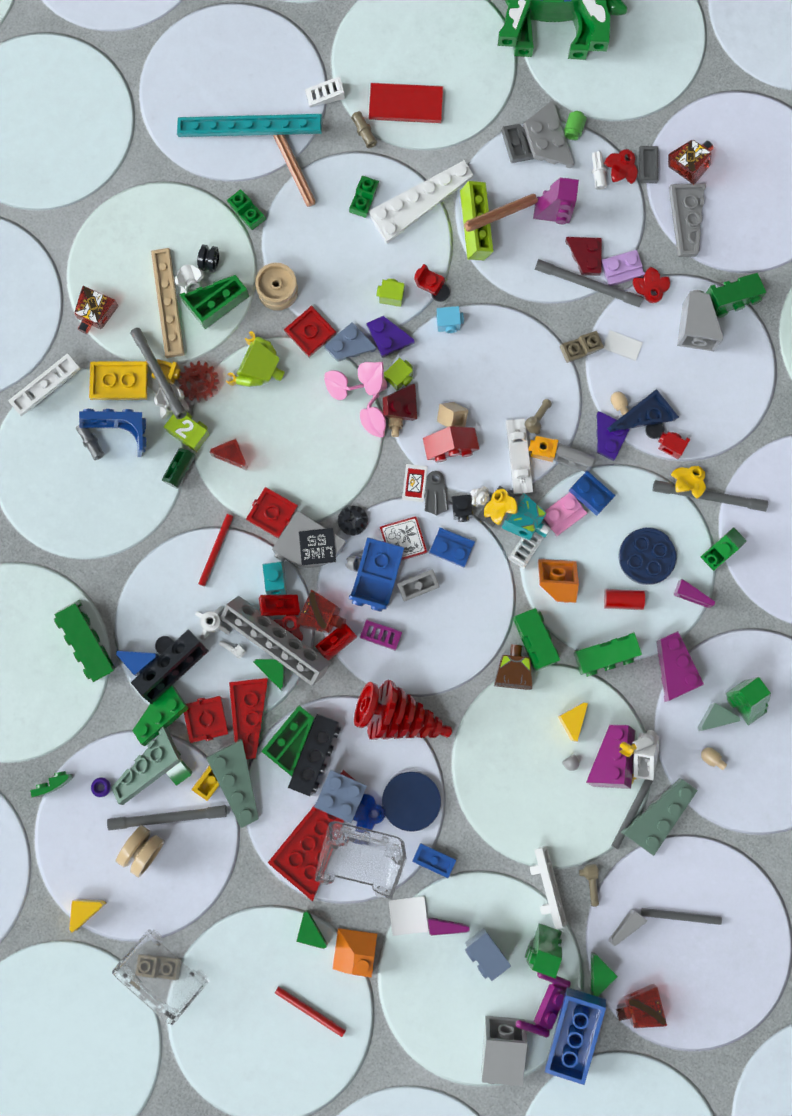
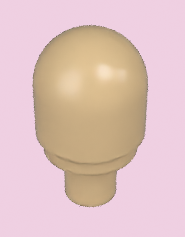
M614 392L611 396V403L614 409L620 410L621 414L624 415L629 411L627 409L629 405L628 400L622 392Z
M388 417V426L392 430V437H399V430L402 429L403 419Z
M711 747L702 750L701 758L704 762L713 767L717 766L721 770L726 768L727 764L721 760L722 756Z

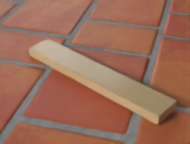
M169 248L152 250L151 255L165 357L185 356L171 252Z

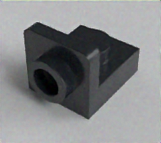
M471 495L452 496L453 519L458 520V522H468L470 518H473Z

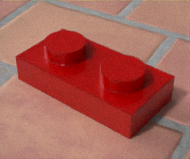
M260 595L259 597L261 616L299 615L300 613L298 595Z

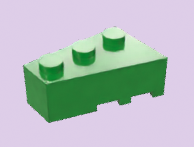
M758 273L740 277L732 283L725 281L723 283L724 286L721 287L711 285L706 292L710 295L718 318L727 315L731 310L739 311L745 308L747 304L755 305L761 302L767 293Z
M534 608L513 617L535 672L560 661L558 651L551 641L550 632L543 624L544 618L540 611L537 612V609Z
M300 705L261 751L291 777L314 720V717Z
M539 923L532 946H528L525 953L526 962L533 971L556 979L562 961V947L558 946V944L561 945L562 939H560L562 931Z

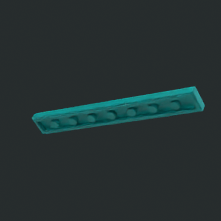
M322 114L178 117L177 136L322 134L323 116Z

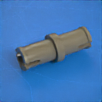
M358 111L352 114L351 119L357 127L358 135L364 140L366 147L370 149L376 146L377 140H375L371 132V126L366 123L362 113Z

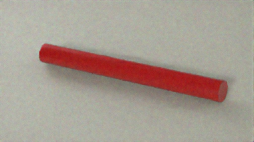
M230 514L225 516L198 582L201 586H206L234 517Z
M278 986L276 989V995L340 1037H343L346 1032L345 1029Z

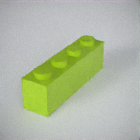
M468 181L460 190L463 224L470 219L489 212L486 182ZM490 223L470 232H467L464 227L467 260L484 261L493 253Z

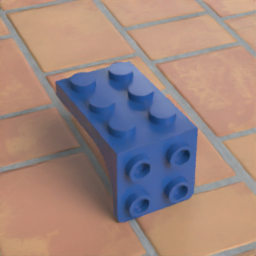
M89 408L79 411V428H120L127 430L134 436L137 442V457H141L142 452L146 451V437H143L146 429V418H142V412H134L132 409H124L122 412H114V409L95 411Z
M367 537L356 580L349 595L352 604L358 606L371 605L370 609L380 612L388 608L405 547Z

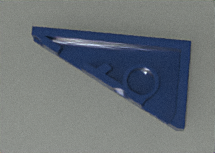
M656 389L607 429L609 432L666 423L675 421L679 416Z

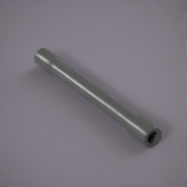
M540 259L537 261L535 270L576 283L636 307H640L643 297L637 294L614 288L556 267L554 264Z
M140 328L132 329L130 334L136 345L140 348L166 396L176 419L184 418L187 413L152 353Z
M657 480L653 483L652 491L695 498L691 490L677 493L676 485ZM707 490L698 498L764 512L768 508L767 500L745 498Z
M226 805L205 809L107 819V828L110 831L140 825L227 817Z

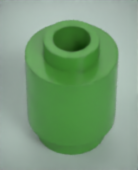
M574 111L569 114L564 128V135L567 139L576 141L581 137L587 120L584 113Z

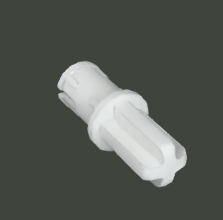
M598 151L592 153L594 167L592 174H594L595 189L602 190L607 188L605 176L607 170L603 166L602 152Z

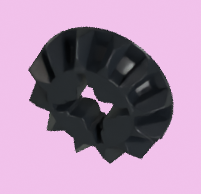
M349 505L342 509L338 515L339 528L347 535L361 534L368 525V516L365 510L357 505ZM350 513L355 518H360L356 521L355 528L351 522H345L350 519Z

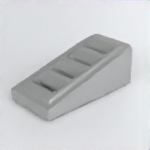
M630 910L608 939L609 942L616 946L644 925L647 920L635 910Z

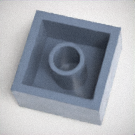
M330 770L314 807L352 823L367 785Z
M484 928L465 942L467 955L472 962L476 960L479 963L477 966L478 970L485 979L489 977L493 981L511 967L509 961Z

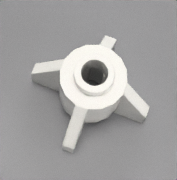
M184 265L179 269L175 282L176 285L180 286V294L207 286L202 280L204 274L201 269L193 265Z
M170 384L176 397L180 400L185 411L188 412L189 407L183 399V391L176 385ZM160 387L154 401L156 406H160L161 419H165L169 412L173 411Z
M220 606L214 612L209 611L204 614L196 612L195 615L201 618L200 623L203 627L200 637L202 640L205 641L209 632L215 633L221 630L227 635L230 634V631L222 627L220 616L224 610L223 606ZM209 619L214 620L211 625L208 623Z

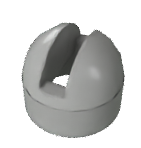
M349 556L346 559L348 561L345 565L349 570L357 572L361 558L359 556Z
M575 754L562 762L564 767L570 771L577 770L580 763Z

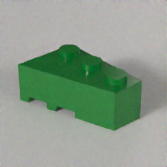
M236 275L213 282L212 285L179 294L183 303L204 329H207L249 297L247 288Z
M635 632L574 652L580 675L586 674L587 677L598 674L597 670L602 668L605 671L616 668L615 664L623 662V665L635 662L634 658L642 655Z
M760 677L744 680L725 693L730 706L737 709L748 726L767 713V702L770 701L771 693Z

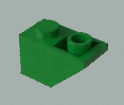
M733 527L710 547L701 558L714 571L738 551L747 540Z

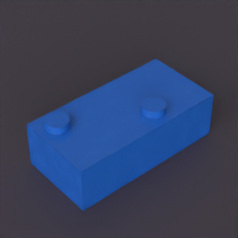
M569 987L566 988L546 1060L545 1073L585 1085L606 1010V999Z

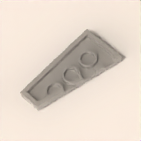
M671 184L669 186L678 257H696L698 254L701 233L700 223L702 222L701 213L702 206L704 205L703 194L706 184Z

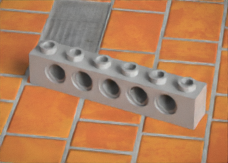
M237 596L226 604L220 619L311 686L324 676L331 663L268 616H261V612L242 597Z

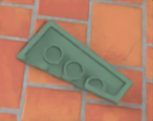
M162 727L158 737L155 740H151L147 745V750L134 760L135 764L130 769H127L111 787L118 804L124 805L182 761L167 728Z
M241 739L207 756L206 759L240 827L243 828L259 818Z
M679 778L661 795L660 799L655 803L653 802L641 816L634 819L633 823L628 828L623 829L621 833L654 856L698 790Z

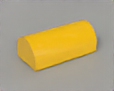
M210 765L191 789L206 801L210 799L219 786Z

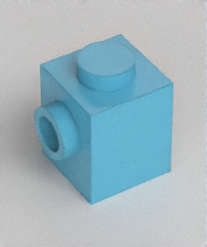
M459 306L437 308L438 332L455 333L457 330H460L461 324H464L463 312L459 311Z

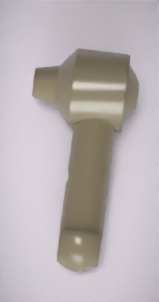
M549 399L543 400L535 416L525 421L524 425L530 433L540 434V420L552 405Z
M596 864L585 865L584 869L579 870V876H584L589 880L591 906L597 907L599 900L596 879L599 876V869Z

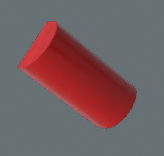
M604 590V609H644V590Z
M345 624L343 629L340 627L336 628L315 647L329 661L354 641L357 636Z

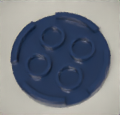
M642 528L631 532L623 540L619 548L618 559L622 571L629 579L638 584L653 585L665 580L672 573L676 565L677 553L672 541L664 532L655 528Z
M405 772L394 777L385 787L382 796V807L385 816L395 827L404 831H419L432 824L438 816L441 807V797L436 784L429 777L418 772Z

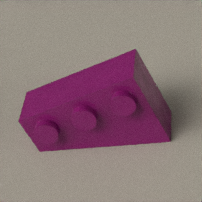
M562 177L556 180L550 186V190H545L541 197H537L538 202L534 207L533 219L553 221L561 225L569 224L577 201L579 180Z
M678 631L656 641L664 689V702L704 685Z
M609 725L586 783L593 787L631 789L634 752L630 757H627L619 751L622 750L620 747L622 742L632 745V742L635 741L636 730L629 725Z

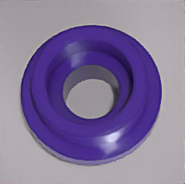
M97 778L91 784V791L96 797H105L111 790V784L106 778ZM99 784L104 785L103 791L98 789Z

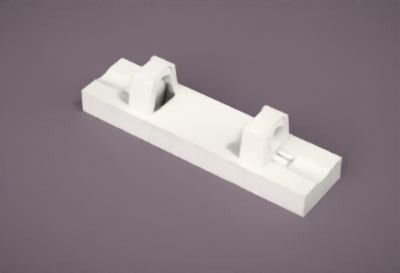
M67 353L8 401L19 415L23 416L81 369Z
M525 419L506 420L514 495H523V493L533 494L527 432L524 425ZM516 439L523 440L522 442H514Z
M542 846L535 849L538 864L530 867L531 875L541 873L548 904L540 906L542 915L551 913L555 929H560L567 925V920L547 846Z

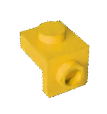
M157 359L168 382L174 384L181 374L178 363Z

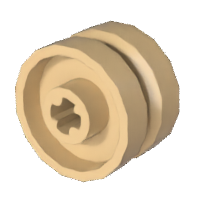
M270 263L259 270L255 286L261 303L271 310L289 308L298 296V285L294 272L282 263Z
M140 825L128 838L116 858V863L122 867L129 866L132 863L130 872L138 878L148 869L165 840L157 835L152 836L148 840L150 830L143 825Z

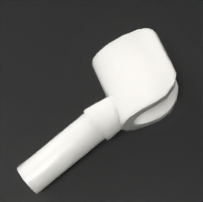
M223 641L219 643V645L228 649L237 658L243 657L246 653L240 645L234 649Z

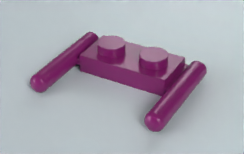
M537 972L539 978L552 984H549L533 1021L535 1025L517 1020L516 1027L547 1038L550 1035L549 1029L553 1028L560 1012L566 988L571 986V982L559 976H556L555 979Z

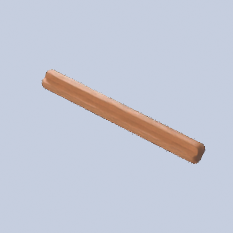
M273 135L306 206H313L316 203L314 196L285 136Z
M530 194L470 219L464 223V227L467 232L473 231L536 204L538 198L536 194Z

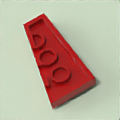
M268 678L229 682L234 742L242 739L246 759L257 758Z

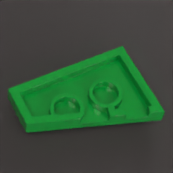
M174 685L165 691L153 704L148 706L132 730L141 745H148L151 740L159 735L162 727L167 728L189 709Z

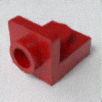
M425 264L416 271L414 276L417 287L435 296L446 281L443 276L430 271Z

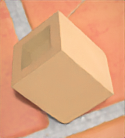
M455 402L442 403L439 405L437 422L446 427H465L468 409Z

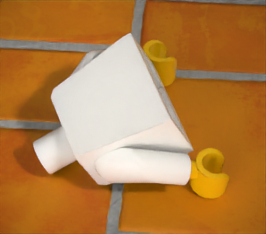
M647 730L645 733H639L638 740L632 742V745L626 742L620 744L622 750L619 752L630 757L634 752L632 784L635 779L639 780L640 778L654 780L659 755V736L655 731Z

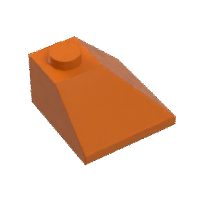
M538 559L539 585L557 602L576 603L579 587L577 562Z
M338 928L333 969L351 975L372 978L377 933Z

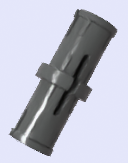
M78 425L76 430L83 440L84 447H87L94 460L101 459L105 454L97 442V437L92 434L89 428H79Z

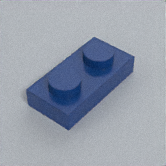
M420 843L412 862L449 878L456 859Z

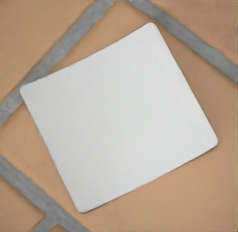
M424 897L389 901L393 936L429 931Z

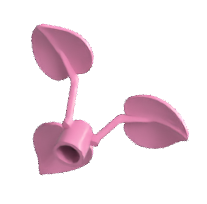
M364 362L358 367V378L363 384L351 387L347 386L348 379L342 372L336 370L326 372L324 380L327 390L337 400L345 399L348 394L347 390L365 387L367 394L372 395L373 398L368 403L367 409L360 411L361 423L370 434L376 437H384L386 428L385 416H383V412L379 408H371L374 401L379 398V393L387 389V382L383 378V362Z

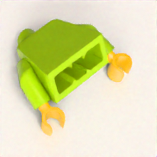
M250 331L249 335L253 338H245L250 346L236 373L239 376L236 377V375L230 372L227 375L233 377V380L226 382L231 386L237 384L253 387L268 383L271 377L281 381L285 371L276 367L280 358L277 356L273 345L268 340L256 337L255 333Z

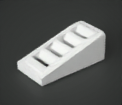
M340 77L305 89L309 107L345 99ZM320 91L323 92V97L321 98L319 94ZM312 93L316 94V100H313Z
M536 532L533 537L538 539L537 542L521 537L508 560L524 569L544 537ZM526 540L530 544L534 545V547H529L528 545L524 544L523 541ZM520 546H522V547L525 548L526 550L530 551V553L527 554V553H525L524 551H522L521 549H519ZM516 552L526 557V559L523 560L515 555Z

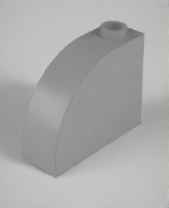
M296 511L272 548L275 553L274 556L280 561L284 562L287 560L296 566L304 568H315L328 564L302 565L299 531L326 528ZM334 534L337 557L345 547L346 541Z

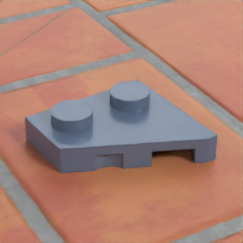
M353 322L324 346L337 362L348 357H356L362 353L374 352L376 350L372 342Z

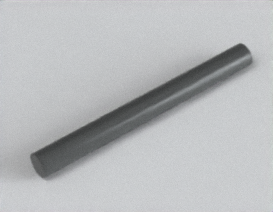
M644 780L611 845L612 847L619 849L625 837L621 831L628 828L633 822L653 780Z
M641 908V916L716 925H721L722 918L718 916Z

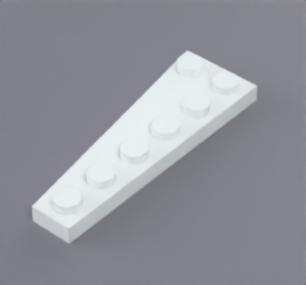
M465 160L370 210L369 215L385 243L387 244L404 232L409 225L417 222L426 212H430L434 206L443 202L450 194H453L473 179V174Z

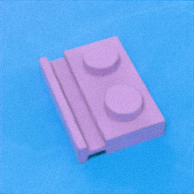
M637 250L601 260L609 286L633 280V278H641L645 275Z

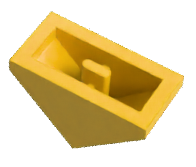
M581 703L558 716L571 741L578 742L588 703Z
M72 900L69 927L71 933L77 931L107 903L104 900Z

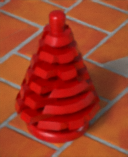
M391 680L384 681L380 688H378L377 684L368 682L363 688L356 704L354 725L359 728L367 726L368 737L371 740H378L379 738L383 740L391 738L401 739L403 736L405 738H414L415 736L418 738H425L426 736L436 738L439 734L448 738L452 734L450 726L442 725V720L438 716H435L434 719L433 712L428 709L424 710L423 704L415 702L411 695H406V692L401 687H396L395 683Z

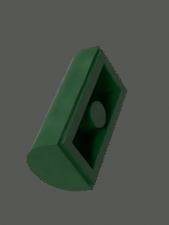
M179 448L161 481L178 489L196 455L189 450Z

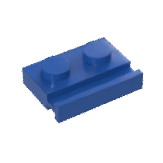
M588 471L569 489V492L596 516L616 496Z
M439 528L429 554L464 568L475 541Z

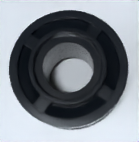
M202 244L197 257L198 268L202 271L208 268L209 272L215 273L219 263V249L216 246H212L209 249L208 245Z

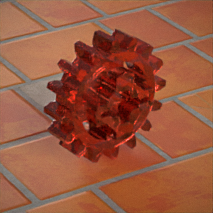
M197 361V365L190 362L191 367L184 366L185 373H179L182 379H178V383L182 384L179 389L184 391L185 397L189 396L190 401H193L194 398L197 399L198 403H200L201 398L208 401L207 396L214 397L212 391H218L217 386H215L220 384L219 379H215L218 377V373L214 372L213 366L208 368L207 362L201 365L200 361ZM207 373H208V374L210 375V377H211V382L206 379V378H207ZM187 381L191 384L190 390L187 387Z

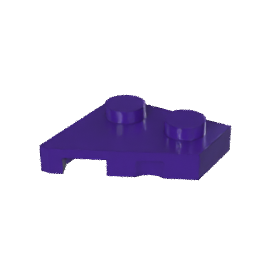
M384 316L366 323L382 358L415 343L412 337Z
M598 411L596 414L597 453L614 461L630 429L609 432L607 428L617 420Z

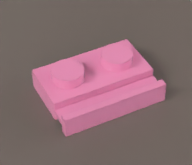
M569 492L545 510L546 516L544 521L557 537L587 515V512L582 508V505L575 496Z

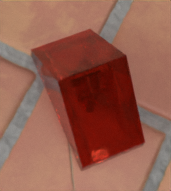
M236 439L210 450L212 457L247 471V463Z

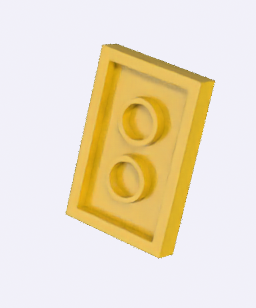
M147 361L90 362V400H147Z

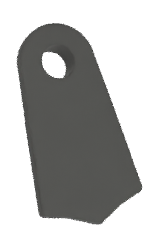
M432 471L427 476L424 511L436 516L448 511L444 476L439 471ZM432 477H439V481L434 482L432 480Z

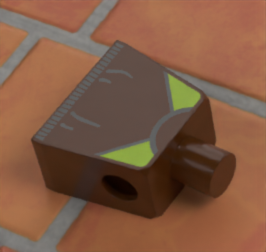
M511 644L510 655L501 656L494 681L495 687L532 689L530 658L521 657L522 645Z

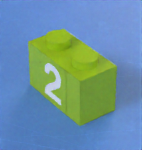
M187 411V415L182 419H176L173 413L164 425V429L197 453L210 435L207 430L208 427L201 421L196 423L192 420L193 416Z

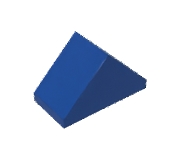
M117 651L116 654L134 676H138L159 657L156 653Z

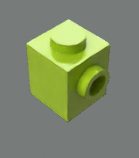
M382 279V285H378L376 296L379 297V303L401 307L405 283L398 282L395 279Z
M399 358L384 372V379L398 391L403 385L407 386L413 380V366L407 360L403 361Z

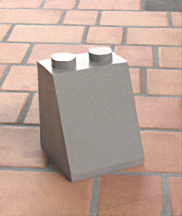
M701 290L690 291L682 304L677 346L714 352L723 340V335L710 295Z
M485 1016L481 1067L483 1083L523 1086L528 1044L527 1033L525 1030L516 1027V1021H525V1019Z

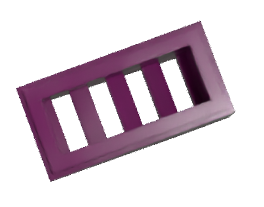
M681 579L678 581L674 596L706 608H711L715 605V601L685 580Z
M366 620L360 638L396 651L402 632ZM372 626L373 630L370 637L366 636L369 627ZM378 628L380 629V633L378 635V638L374 639L376 630ZM384 631H386L388 633L385 638V641L383 642L381 641ZM391 634H394L395 636L392 644H389L388 642Z
M428 918L429 934L431 936L470 931L469 925Z

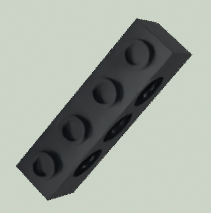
M188 629L131 681V684L145 700L153 704L209 650Z
M316 714L288 785L289 789L307 796H311L312 793L316 794L320 784L317 782L319 774H324L327 766L324 761L326 756H331L334 748L331 743L333 738H338L341 731L339 722ZM320 732L328 734V740L325 743L318 741L317 737ZM314 750H318L321 753L320 760L316 762L310 757L311 752ZM307 768L312 769L314 772L311 780H306L303 776V772Z

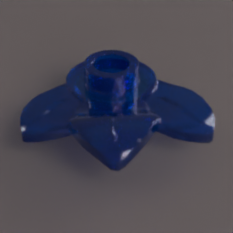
M370 794L363 795L353 818L354 821H357L355 829L357 833L370 832L375 824L381 823L385 818L384 808L376 804L374 797ZM374 810L378 813L376 818L372 815Z

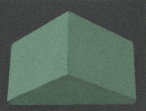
M712 703L697 728L698 731H703L739 722L740 717L720 705Z

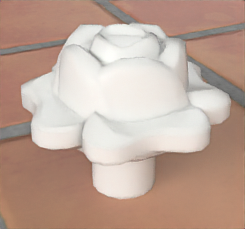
M485 486L473 489L470 493L473 499L472 505H475L476 508L480 505H485L490 499L489 489Z

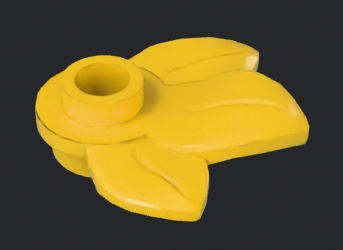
M679 467L671 473V476L677 479L675 486L677 493L691 490L696 499L703 495L706 485L703 481L705 479V471L701 467Z
M497 489L484 508V517H491L494 523L500 525L506 512L510 514L517 513V502L513 497L509 496L506 490Z

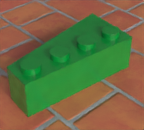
M79 599L54 614L56 617L54 622L66 634L64 639L69 646L72 645L74 648V657L78 663L82 662L85 668L83 672L87 679L95 682L110 674L116 668L105 647L99 645L100 638L94 628L90 629V618L87 613L81 612L79 607L83 605Z

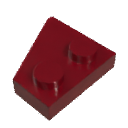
M566 237L565 243L569 246L581 275L600 276L602 238Z
M415 384L408 385L383 397V416L411 421L416 420Z

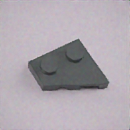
M521 124L503 126L501 132L510 162L516 163L533 160L527 135Z

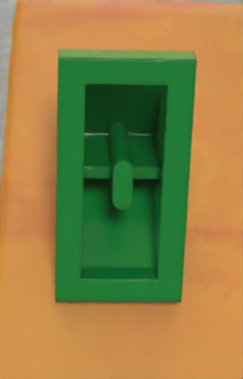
M255 659L253 661L281 691L284 689L285 666L276 659Z
M306 910L303 913L296 942L324 949L328 946V943L309 910Z
M591 953V995L598 997L618 976L596 953Z

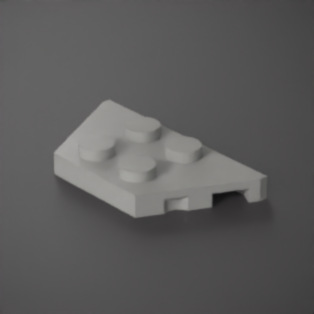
M551 101L525 121L523 128L527 135L533 159L545 160L551 164L561 163L566 165V168H572L574 163L554 101Z

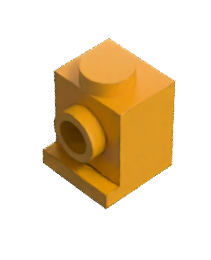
M536 436L529 444L528 451H532L530 457L553 462L558 440ZM540 445H545L546 449H541Z

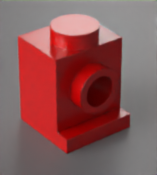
M663 432L658 440L661 443L658 449L679 459L690 439L686 438L683 440L681 435L675 432Z

